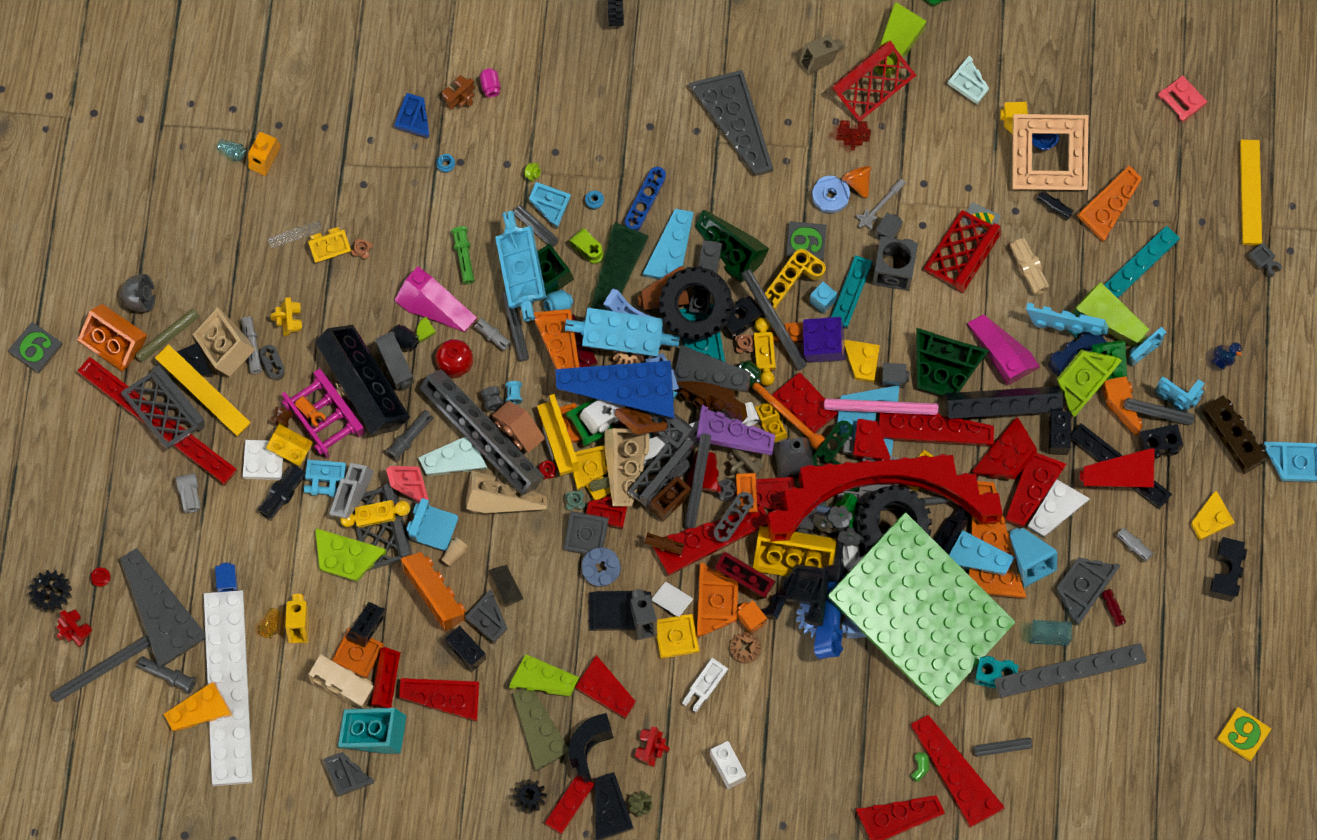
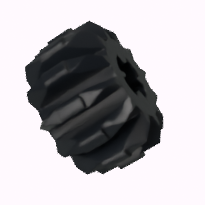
M528 779V785L521 781V788L515 787L514 790L518 794H514L513 799L518 800L515 803L516 807L522 805V812L528 808L529 814H532V808L540 811L539 805H545L543 799L547 798V794L543 793L545 790L544 786L538 787L539 781L536 780L532 785L531 779ZM527 793H530V795H532V793H533V799H532V800H529V798H528V800L526 799V798H527V796H526Z

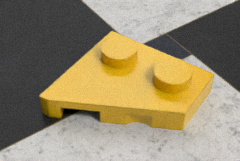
M845 340V350L855 380L874 383L880 345Z
M1215 491L1192 521L1191 526L1201 541L1234 525L1235 522L1218 492Z

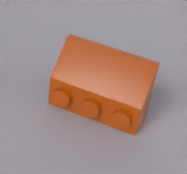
M101 304L90 310L78 341L119 370L124 371L136 357L135 353L142 348L147 334L104 304Z

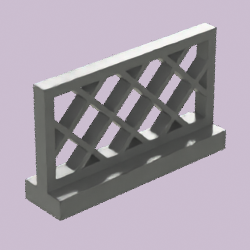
M158 364L152 368L153 372L123 390L121 395L166 450H168L195 431L200 432L205 428V420ZM151 379L156 383L155 389L144 388L145 383ZM132 391L141 392L140 400L131 399L128 394ZM143 393H154L153 401L142 400ZM157 394L166 395L168 398L167 403L156 402ZM141 404L151 405V413H143L140 410ZM155 406L166 407L165 415L154 414ZM168 408L177 409L179 411L178 417L167 416ZM153 418L163 419V427L153 426ZM166 420L177 421L176 429L165 428ZM180 422L189 423L191 428L179 430ZM164 432L175 433V438L167 443L163 438Z
M390 483L384 484L382 488L364 493L361 499L367 502L366 505L374 504L372 502L374 497L383 493V502L392 500L394 506L399 502L396 489L392 488ZM395 514L396 521L386 522L385 524L381 523L380 525L383 528L379 535L370 532L373 525L364 529L357 527L355 522L359 541L364 542L367 535L370 534L376 537L373 543L374 546H377L379 540L388 544L385 548L387 550L386 554L391 546L398 550L399 556L390 558L386 554L382 555L370 570L399 562L401 558L412 555L403 516ZM386 528L393 531L390 542L381 538Z

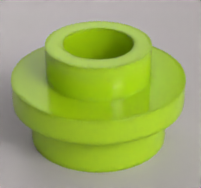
M535 162L529 163L525 169V177L530 181H535V179L539 178L541 173L539 164Z

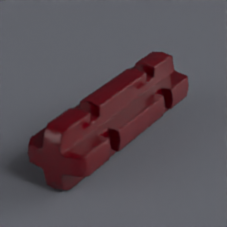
M1108 589L1102 593L1104 601H1107L1106 605L1111 616L1114 617L1115 625L1117 627L1122 626L1126 623L1125 617L1121 615L1122 611L1116 598H1114L1113 591Z

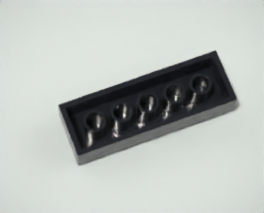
M354 325L327 328L315 343L356 408L357 413L364 421L367 429L372 435L397 431L410 416Z

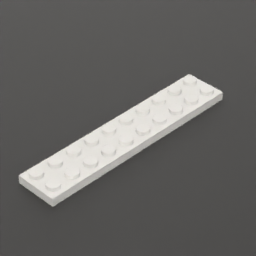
M240 590L204 593L208 684L211 682L216 683L233 716L218 718L216 721L209 722L212 785L253 783L244 592Z

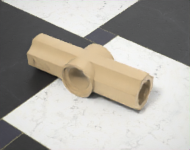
M1020 238L1010 244V248L1018 262L1019 272L1023 278H1026L1033 294L1039 295L1048 290L1049 285L1042 273L1041 263L1038 257L1033 255L1026 239Z

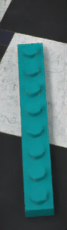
M1166 226L1104 286L1119 299L1179 242L1180 237ZM1068 330L1075 338L1082 334Z

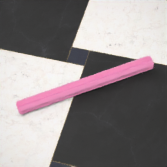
M848 399L824 400L825 410L938 414L937 403Z

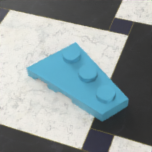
M963 530L949 554L964 569H977L982 572L1004 576L1014 560L1012 555Z

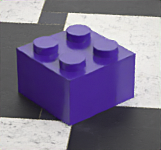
M841 317L803 319L804 356L807 363L845 360L844 323Z

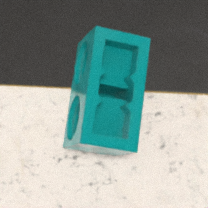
M992 656L980 657L974 684L997 689L994 679L1003 677L1001 674L1003 671H1008L1010 674L1017 673L1019 665L1014 664L1011 660L998 661ZM989 667L992 673L985 674L982 668Z

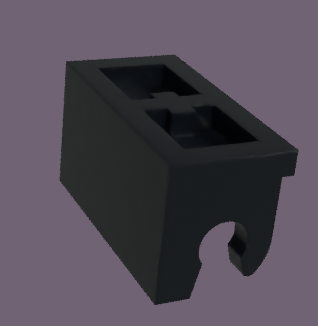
M368 602L346 635V638L366 647L384 619L385 608Z

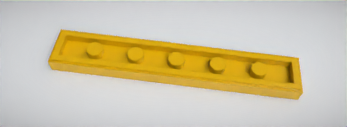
M1241 139L1242 245L1259 246L1262 244L1260 140Z
M169 344L155 357L168 372L234 435L238 437L251 424L246 417Z

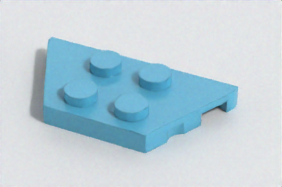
M1264 442L1263 447L1282 481L1317 482V443Z

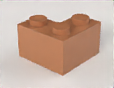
M511 401L506 402L492 415L496 421L494 424L501 431L504 430L508 436H512L514 439L512 443L519 450L522 449L529 453L545 439L528 412Z

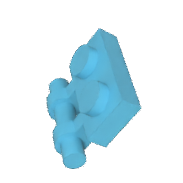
M307 460L305 479L312 481V486L305 485L304 493H311V495L316 496L318 494H327L329 497H335L338 489L336 488V483H340L341 478L345 479L346 463ZM319 481L330 482L329 487L319 486Z

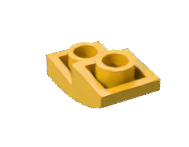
M769 402L755 407L763 430L775 435L774 442L788 438L778 411Z

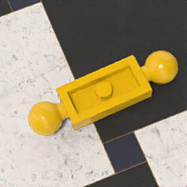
M760 317L755 321V328L759 333H754L753 335L756 366L763 371L760 375L761 384L770 386L775 380L774 374L770 370H776L773 332H767L770 327L769 320Z
M389 500L355 507V514L352 513L348 519L340 517V522L345 527H351L356 522L357 527L361 528L396 521L395 514L406 516L410 512V505L406 501H399L394 506V502Z

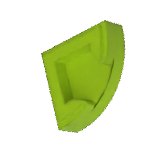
M424 317L417 327L419 343L436 334L427 317Z

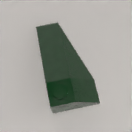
M702 210L695 226L706 241L722 243L720 258L726 265L725 269L740 282H744L742 273L748 269L752 273L762 265L769 248L755 237L707 210Z

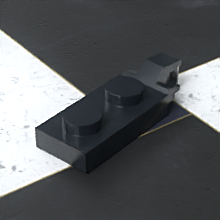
M961 506L952 517L948 516L934 539L948 555L962 530L966 527L970 514Z

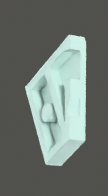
M971 56L967 57L948 81V85L977 105L989 91V87L982 79L980 71L973 64Z

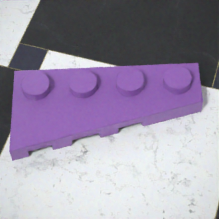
M702 405L696 436L697 442H700L701 434L706 433L711 435L710 444L772 455L774 434L754 426L744 425L740 420H732L725 417V414L718 411L715 413Z

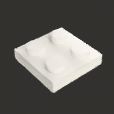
M245 440L243 479L280 480L283 475L284 458L266 448L269 441Z

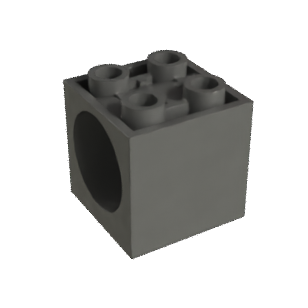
M881 236L872 285L909 291L918 243L911 239L899 240L893 236ZM888 256H898L907 263V266L900 269L891 268L883 259Z

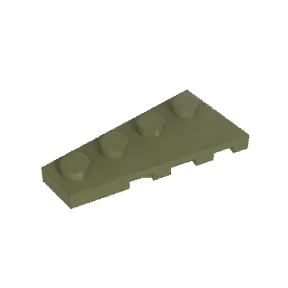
M523 688L514 693L513 696L534 768L537 772L568 754L569 748L535 691H527V688Z

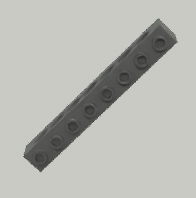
M442 369L428 375L420 386L422 392L522 496L536 489L545 476Z

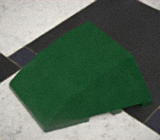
M916 328L917 388L945 396V393L960 392L989 350Z

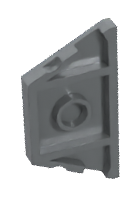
M1078 557L1056 588L1076 625L1081 623L1121 565L1117 563L1107 564L1098 560L1090 561L1086 558Z

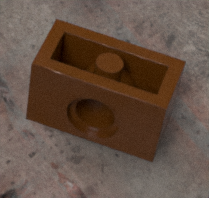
M676 476L650 501V509L664 522L690 497L691 488L680 477Z

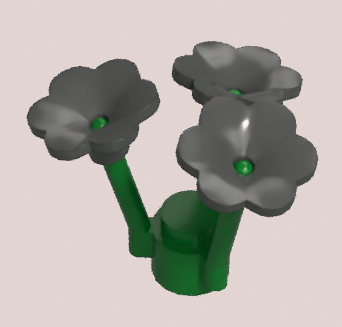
M845 493L841 500H838L836 505L831 508L829 513L822 515L819 513L814 514L812 522L820 531L831 533L834 526L838 528L841 526L848 527L847 531L839 532L837 540L845 546L860 544L862 537L860 534H856L853 528L857 507H855L857 503L855 495Z

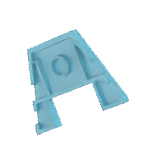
M899 386L842 395L840 399L898 402ZM839 410L837 423L842 420L850 422L853 426V433L850 437L855 440L857 420L875 421L876 412ZM847 424L845 426H840L841 432L839 433V436H841L844 432H849V430L847 429ZM884 439L888 452L892 455L893 440Z

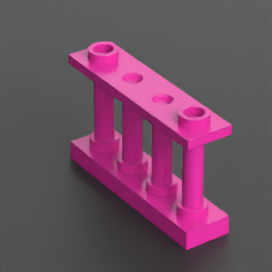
M318 369L314 372V383L293 397L289 398L286 392H283L282 404L286 409L293 412L316 445L314 447L318 454H323L327 459L330 457L327 448L350 433H355L360 437L365 432L361 423L321 369ZM317 389H323L326 393L325 397L313 404L317 411L332 403L337 409H335L336 412L326 418L325 422L323 420L319 422L318 428L314 426L311 428L305 420L307 417L302 412L300 413L294 404L302 396L306 397ZM339 418H344L347 421L345 428L324 442L316 435Z

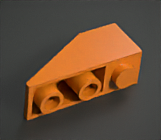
M1126 376L1105 380L1102 384V391L1106 405L1135 436H1138L1142 428V420L1140 417H1137L1136 411L1124 408V400L1132 398L1131 393H1133L1131 382L1127 381Z

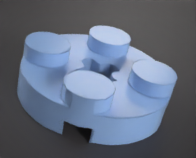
M836 176L822 177L817 181L812 192L813 202L822 213H836L843 210L847 206L850 197L847 183L837 179ZM828 191L836 193V195H834V198L826 196L828 195Z

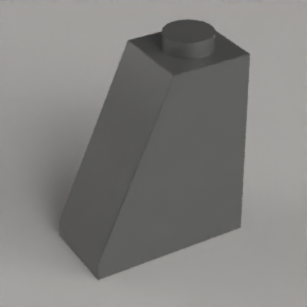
M393 331L376 338L377 352L396 391L408 389L414 383L413 376Z

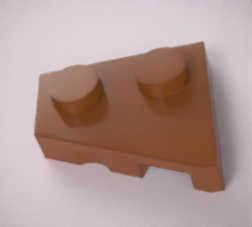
M629 407L616 408L615 416L632 430L634 434L642 435L643 433L666 431V422L656 423L652 421L653 416Z

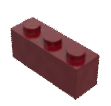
M725 551L715 566V569L764 598H767L776 583L775 580Z

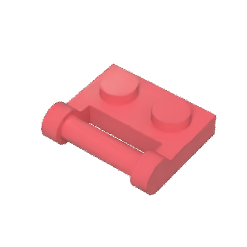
M1183 75L1158 94V97L1161 100L1164 99L1180 116L1179 119L1182 122H1185L1207 104V100ZM1172 93L1187 110L1185 111L1169 94Z

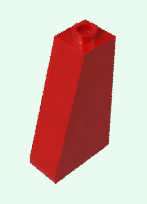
M1155 448L1084 466V470H1080V482H1084L1083 486L1154 488Z

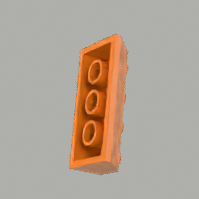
M422 552L401 558L403 571L445 632L465 620V608L460 602L456 603L453 598L455 597L454 592L450 587H445L443 576L439 571H434L432 568L434 564L428 555L425 557Z

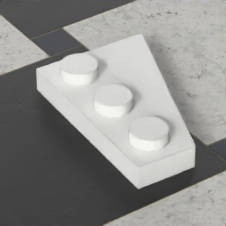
M1056 479L1027 528L1044 538L1069 516L1073 515L1081 506L1085 505L1090 498Z

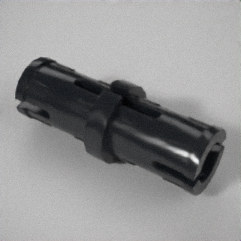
M1044 190L1040 192L1036 199L1050 208L1051 212L1058 213L1066 220L1074 212L1073 209L1060 202L1059 198L1052 197Z

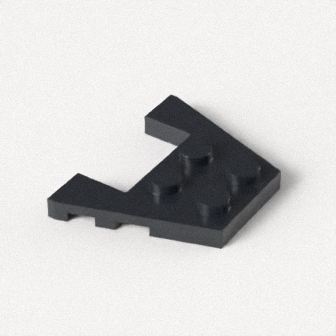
M796 564L783 581L782 589L778 594L772 596L770 599L772 601L767 609L763 608L762 612L767 618L778 619L786 601L807 604L811 606L804 621L809 625L822 626L830 572L826 568Z

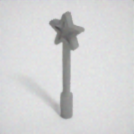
M900 178L890 189V192L870 213L866 209L864 215H856V218L860 221L859 229L864 226L870 230L873 229L872 222L877 220V216L874 215L906 184L903 179Z

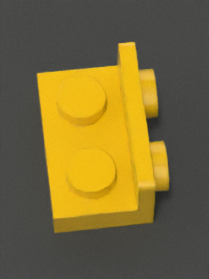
M335 227L329 229L328 234L321 235V233L310 236L311 239L307 241L315 263L351 251L344 229Z
M279 424L266 448L300 466L313 441Z

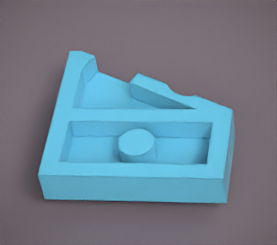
M536 182L529 201L555 228H558L570 201L571 194Z

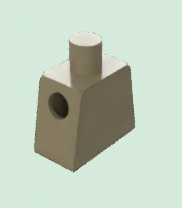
M829 35L805 44L799 62L806 73L811 75L835 60L838 51L844 48L843 42L840 39L833 41Z

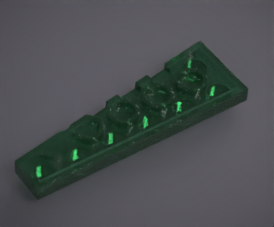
M614 222L591 308L607 310L603 303L612 289L618 290L623 294L649 239L648 235Z

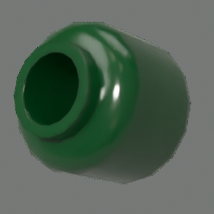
M742 360L737 365L738 368L751 373L749 388L754 383L761 381V369L750 360L744 362Z

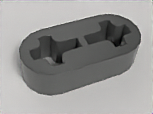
M265 345L260 350V356L267 374L272 380H281L285 375V370L279 354L274 346ZM267 351L272 353L273 360L270 361L268 356H266ZM273 365H276L279 374L276 375L273 372Z

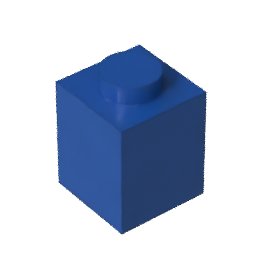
M226 562L221 563L220 566H215L217 591H238L235 564L231 565V563Z

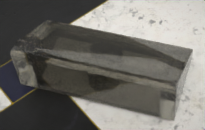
M507 565L489 570V575L505 607L523 600V596Z

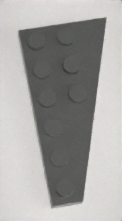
M743 70L689 83L691 90L752 173L757 176L773 172V166Z
M137 548L121 557L120 562L132 590V596L135 599L144 630L150 641L158 669H161L205 640L206 633Z

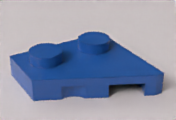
M406 93L394 125L396 129L429 138L425 100L423 97Z

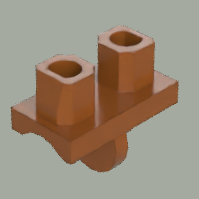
M460 75L454 81V85L458 87L455 92L450 87L442 91V97L447 102V107L450 110L457 104L460 107H463L465 104L469 107L473 105L471 98L475 96L472 92L475 89L473 85L474 80L471 78L467 80Z

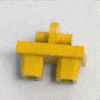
M285 297V302L280 304L281 307H275V312L270 314V319L276 321V326H282L283 336H289L291 332H300L302 329V321L292 318V315L300 314L301 305L298 302H291V297Z

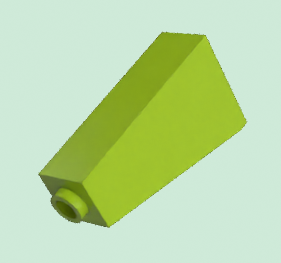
M896 2L893 6L881 45L891 40L896 50L904 58L925 30L927 21ZM893 52L887 56V65H897V57ZM876 65L874 70L882 76L883 66ZM886 67L885 76L890 78L896 68Z
M1101 282L1095 285L1071 311L1077 317L1082 314L1104 319L1109 327L1107 333L1119 340H1123L1130 346L1136 343L1140 345L1147 338L1145 334L1150 330Z

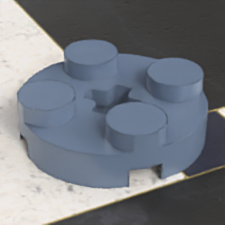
M594 548L585 555L582 561L583 575L588 582L595 586H606L613 583L621 571L618 556L608 548ZM603 561L607 569L606 571L602 570L600 573L596 564H600Z

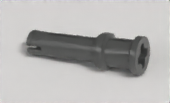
M424 410L402 436H397L396 442L385 450L390 458L398 462L400 456L411 448V442L434 419L432 415L429 416L431 413Z
M144 656L138 662L141 663L137 665L138 668L169 681L172 687L182 688L188 694L192 692L196 685L197 678L184 675L181 670L173 671L165 666L158 669L156 662Z

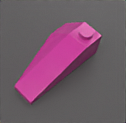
M418 266L405 280L394 300L411 314L427 317L428 320L443 323L445 326L462 332H466L477 319L474 314L432 276Z
M984 314L967 323L982 348L989 350L987 355L1007 386L1040 368L1028 349Z

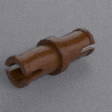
M647 532L644 541L645 545L660 548V551L663 552L666 550L679 555L682 554L685 544L670 540L667 536L660 537Z

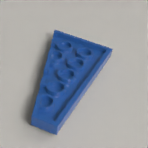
M671 361L556 369V387L558 390L675 419Z

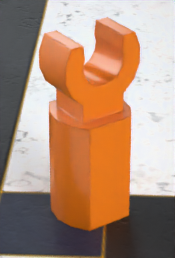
M302 396L295 402V406L308 419L311 418L315 428L319 427L316 419L321 418L324 422L326 421L325 415L317 412L315 406L305 396Z

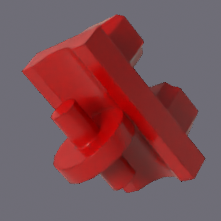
M76 609L69 612L63 610L60 612L61 616L57 621L59 625L56 628L60 631L57 634V638L59 640L66 639L68 642L73 640L78 647L84 645L85 639L91 635L92 628L86 623L80 627L76 624L81 619Z
M651 726V730H641L640 740L646 742L647 745L646 748L638 747L635 753V757L638 760L652 767L655 766L656 758H662V754L668 753L670 750L665 745L666 739L662 738L663 733L657 727Z

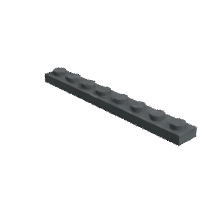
M1139 643L994 679L1001 699L1143 664L1147 660L1142 644Z

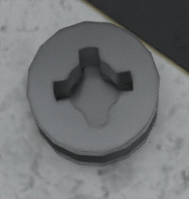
M730 479L721 480L718 483L721 487V492H717L718 498L724 502L732 501L736 495L735 483Z

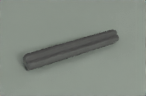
M504 291L502 296L519 361H526L529 359L517 308H509L506 291Z
M1132 398L1124 400V408L1188 425L1194 423L1195 416L1191 413Z

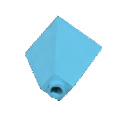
M1016 528L1010 532V540L1023 588L1057 571L1058 552L1056 549L1024 528Z

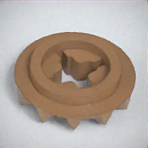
M743 632L737 634L730 644V652L733 658L741 663L755 661L761 653L759 638L754 636L753 633ZM742 642L746 645L751 644L749 647L750 653L746 650L740 651Z

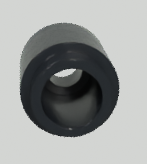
M398 324L394 327L392 331L402 348L409 351L414 350L418 346L419 336L404 325Z

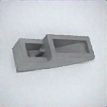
M350 463L346 478H341L329 515L348 519L361 501L374 471L368 466Z

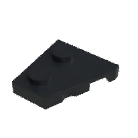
M198 343L177 351L201 376L213 377Z

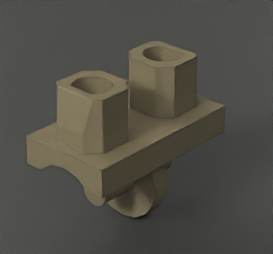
M733 448V451L728 456L731 460L729 463L733 466L730 470L733 475L738 472L739 474L756 473L757 476L763 467V463L759 459L751 461L749 459L752 454L751 451Z

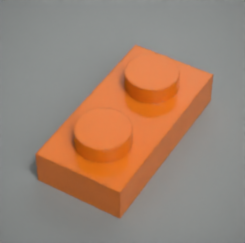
M756 473L736 474L737 496L742 492L750 493L754 499V504L748 513L757 512ZM746 496L745 498H740L742 503L738 507V509L741 511V513L745 512V510H742V507L745 504H750V502L748 501V496Z

